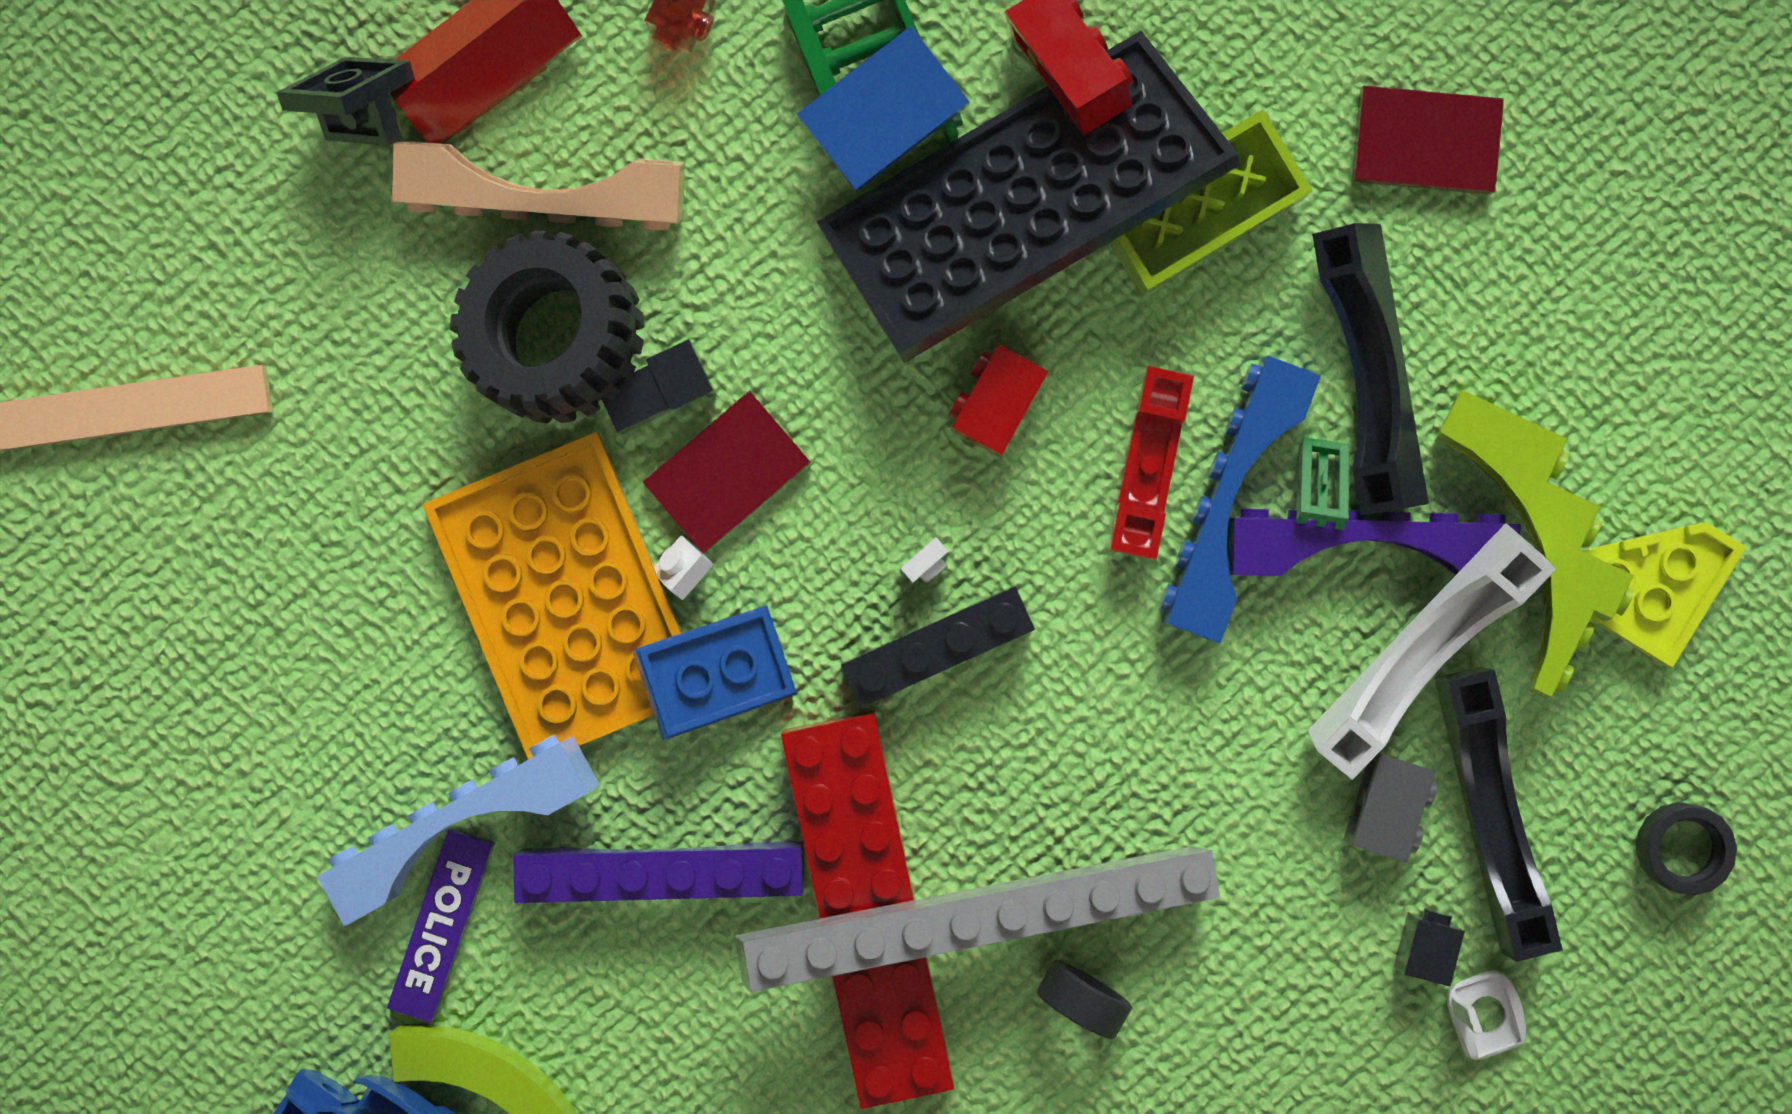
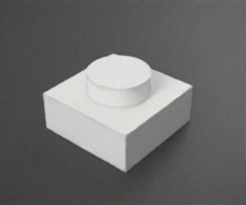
M681 535L662 554L660 560L655 565L658 579L672 593L683 600L714 564Z
M936 537L900 569L912 583L919 577L927 583L947 566L942 557L949 551Z

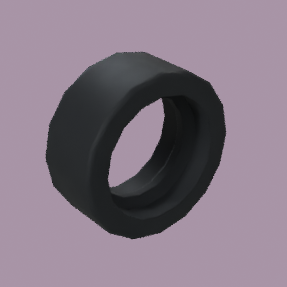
M1675 802L1660 806L1646 817L1638 831L1636 852L1640 866L1652 881L1673 892L1695 896L1711 892L1727 880L1735 866L1737 845L1732 829L1722 816L1696 804ZM1685 820L1694 821L1702 825L1710 834L1712 842L1711 856L1705 867L1698 873L1690 876L1676 875L1669 871L1662 863L1659 853L1661 839L1667 829L1674 823Z
M1061 960L1053 961L1037 989V995L1054 1010L1079 1026L1107 1039L1116 1038L1132 1010L1130 1002L1115 990L1088 973Z

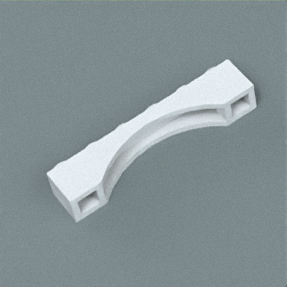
M1505 523L1310 727L1308 733L1316 750L1353 780L1386 746L1392 732L1409 705L1441 666L1482 629L1504 614L1521 606L1556 568L1538 550Z

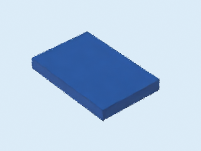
M910 26L798 112L797 116L854 191L857 192L969 106L970 101L913 27Z
M767 605L632 650L662 741L797 695Z

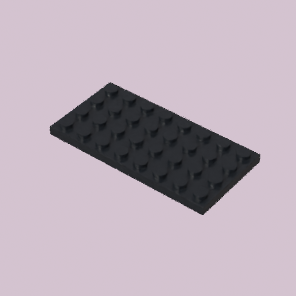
M1142 31L1137 32L1107 51L1113 61L1120 58L1132 76L1133 83L1128 87L1133 106L1087 134H1082L1054 94L1046 86L817 221L821 232L903 363H906L1241 165L1237 151Z

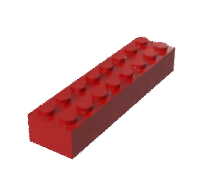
M875 710L784 729L781 732V738L820 919L915 900ZM928 957L832 976L860 1109L955 1090Z

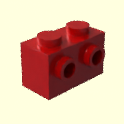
M1000 344L997 345L993 354L984 350L971 375L978 378L975 387L970 395L961 391L948 414L949 417L956 420L951 431L1001 457L1049 371Z

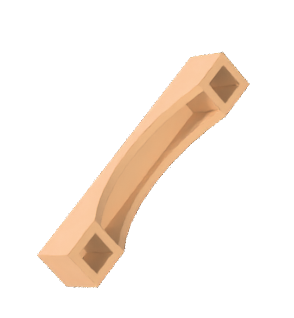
M402 141L393 144L392 202L407 203V211L436 212V205L454 206V214L463 216H482L483 209L501 210V218L526 220L529 219L530 212L548 213V221L556 223H576V216L595 217V225L621 227L623 226V219L641 220L643 229L670 230V223H678L683 218L685 162L637 159L616 174L593 184L571 189H539L517 185L491 175L469 161L451 144Z

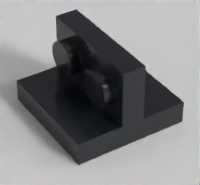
M344 57L277 91L276 94L283 111L316 113L325 140L390 146L401 140L402 136L396 120V112L391 104L388 93L414 80L415 76L409 60Z

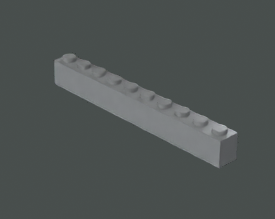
M1189 846L735 935L742 984L750 992L1216 899L1220 898L1212 850Z

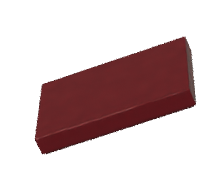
M1363 85L1360 88L1352 182L1492 195L1496 192L1504 98Z
M749 390L642 483L700 551L705 554L811 464V462Z

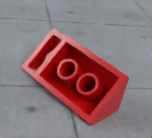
M471 0L395 59L409 60L415 79L393 90L390 94L428 143L444 144L547 69L545 63L583 36L558 0Z

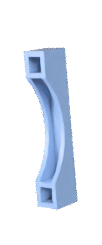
M553 735L529 748L533 757L518 765L513 757L489 770L493 780L478 787L473 779L449 792L448 794L452 802L444 807L437 809L435 803L431 802L409 814L408 817L412 824L404 829L397 831L395 825L391 824L369 836L368 839L372 846L358 853L355 847L352 846L328 859L332 868L318 875L317 878L343 925L346 926L398 897L402 892L409 872L421 853L441 832L454 823L471 816L495 811H526L548 816L599 787L600 784L575 738L571 736L559 743L556 736Z

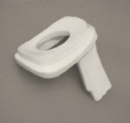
M1496 970L1488 971L1464 979L1454 984L1448 990L1447 1007L1462 1049L1468 1058L1474 1060L1484 1059L1515 1048L1525 1042L1526 1024L1523 1007L1514 984L1504 973ZM1486 996L1498 999L1504 1009L1502 1023L1498 1028L1489 1032L1482 1031L1475 1009L1471 1006L1477 999Z

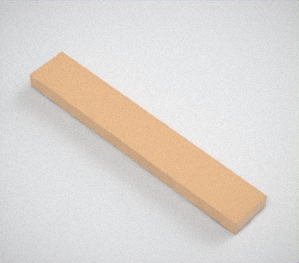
M256 365L0 402V452L273 413L267 366Z

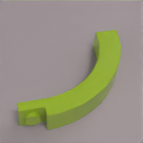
M429 1024L399 1025L389 1034L393 1082L432 1081L459 1086L487 1098L509 1114H578L568 1098L543 1071L518 1052L493 1039L467 1030Z

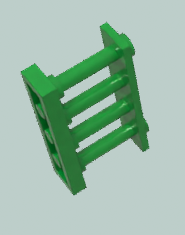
M782 0L784 12L818 97L836 84L833 76L841 74L840 68L874 55L910 26L919 35L906 0H891L900 24L833 51L831 47L825 49L821 47L816 33L823 30L822 25L884 0H832L817 7L813 3L805 6L803 0ZM960 113L936 130H943L948 144L958 139L959 132L957 128L963 126Z

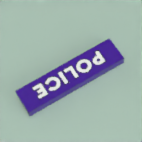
M454 828L448 829L387 1009L428 1023H432L435 1020L495 846L494 842Z

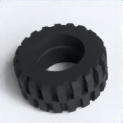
M534 231L531 233V240L519 234L506 240L507 247L502 250L496 246L492 247L483 255L486 261L479 268L473 265L465 275L470 281L465 290L458 288L454 303L459 305L458 314L452 313L450 316V330L456 333L458 338L453 339L451 345L454 357L462 361L460 366L461 372L469 382L476 385V390L486 398L523 418L526 416L534 422L548 424L552 421V418L560 423L572 422L577 418V411L582 412L586 416L599 411L600 405L598 402L604 396L612 401L621 392L616 386L618 381L623 376L628 379L632 377L636 366L631 363L633 354L640 355L642 353L644 339L636 334V330L644 328V315L635 306L640 299L634 287L626 281V276L598 250L587 242L582 243L576 237L560 232L554 236L549 231ZM563 290L575 291L581 304V321L572 344L562 355L547 364L536 367L522 366L516 351V334L525 312L534 302L549 293Z

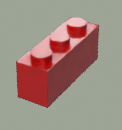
M1022 0L1004 11L1012 39L1083 135L1133 106L1128 87L1133 83V79L1128 68L1120 58L1114 61L1107 53L1108 46L1103 35L1096 26L1091 28L1086 26L1083 22V12L1076 0Z

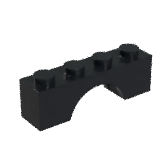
M1011 586L927 626L842 662L841 666L859 707L862 708L1034 631L1035 628L1016 586Z

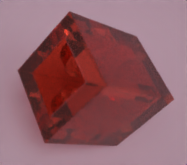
M654 0L644 19L649 32L653 33L651 39L662 47L674 52L677 51L679 46L692 52L696 41L698 40L703 43L712 28L714 16L710 15L716 0Z

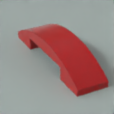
M1148 366L1146 369L1119 488L1110 540V551L1157 560L1166 517L1164 511L1181 428L1187 415L1194 375Z

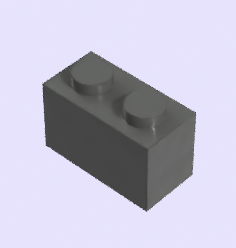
M1378 753L1365 767L1343 840L1352 846L1408 862L1410 853H1416L1422 841L1423 827L1419 824L1424 807L1430 808L1436 796L1437 781L1433 780L1436 771Z

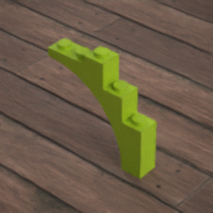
M1461 389L1436 439L1468 457L1497 483L1518 511L1534 543L1535 549L1556 568L1544 581L1545 624L1540 656L1527 690L1543 698H1549L1553 696L1555 691L1562 693L1567 687L1574 672V667L1568 665L1576 648L1584 650L1594 632L1596 625L1589 622L1591 617L1594 616L1602 621L1613 619L1615 613L1621 616L1625 613L1635 593L1634 589L1629 588L1634 575L1580 550L1582 545L1589 548L1600 530L1602 522L1595 518L1601 506L1547 482L1549 477L1557 480L1567 463L1570 454L1562 450L1568 438Z

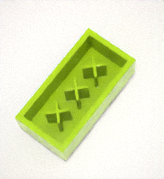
M1264 109L1222 133L1237 151L1240 166L1109 242L1141 297L1303 201L1313 191Z

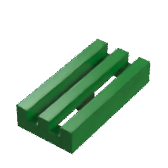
M1308 437L1302 438L1298 448L1296 523L1306 524L1308 519H1315V526L1325 527L1327 522H1334V529L1344 530L1349 519V444ZM1312 452H1317L1316 506L1311 505ZM1328 454L1335 455V509L1327 508Z

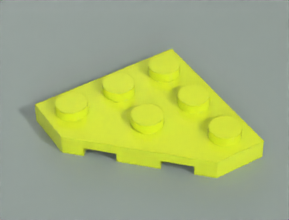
M1700 522L1581 550L1634 575L1629 588L1634 589L1635 593L1625 613L1622 616L1615 613L1613 619L1602 621L1594 616L1590 620L1665 667L1673 668L1747 547L1708 522Z

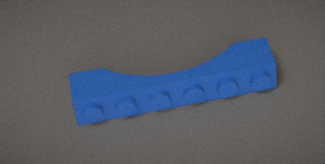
M1268 355L1260 359L1258 365L1250 364L1241 386V390L1248 392L1242 409L1236 407L1233 409L1225 428V434L1231 436L1225 454L1217 452L1208 474V478L1214 480L1208 498L1200 497L1192 516L1191 522L1198 524L1192 542L1184 540L1177 555L1175 566L1181 568L1175 586L1168 584L1162 595L1158 608L1159 611L1164 612L1162 623L1207 640L1221 643L1237 601L1230 578L1226 550L1228 521L1235 495L1247 471L1262 451L1282 433L1305 420L1321 375Z

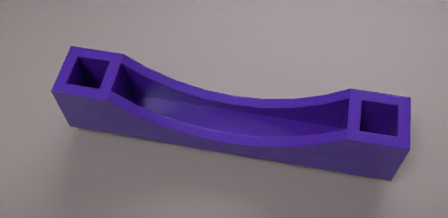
M1240 509V518H1229L1227 558L1230 575L1282 576L1300 561L1324 549L1348 542L1375 541L1396 544L1420 552L1443 565L1456 576L1505 524L1506 515L1476 514V523H1458V514L1429 513V522H1411L1410 512H1382V521H1364V515L1360 516V511H1349V519L1344 530L1334 529V522H1327L1325 527L1315 526V519H1308L1306 524L1296 523L1297 510H1288L1287 519L1269 518V509ZM1508 524L1521 536V524Z
M803 841L754 842L714 847L640 850L576 847L522 848L513 855L514 903L802 896L804 891Z

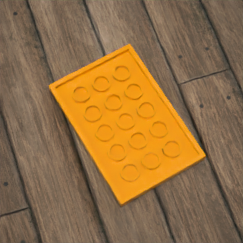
M599 432L589 434L422 504L528 760L533 757L529 748L553 735L556 736L559 743L573 736L578 746H581L654 715L632 650L681 634L682 630L662 582L658 579L655 565Z

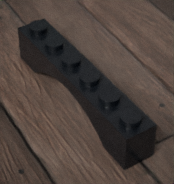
M1353 223L1314 233L1312 236L1320 281L1331 299L1340 320L1354 371L1358 409V432L1352 469L1360 516L1429 504L1381 224Z
M1477 667L1435 677L1434 680L1500 952L1518 962L1563 951L1552 903L1535 864L1517 803L1508 755L1506 713L1495 669Z

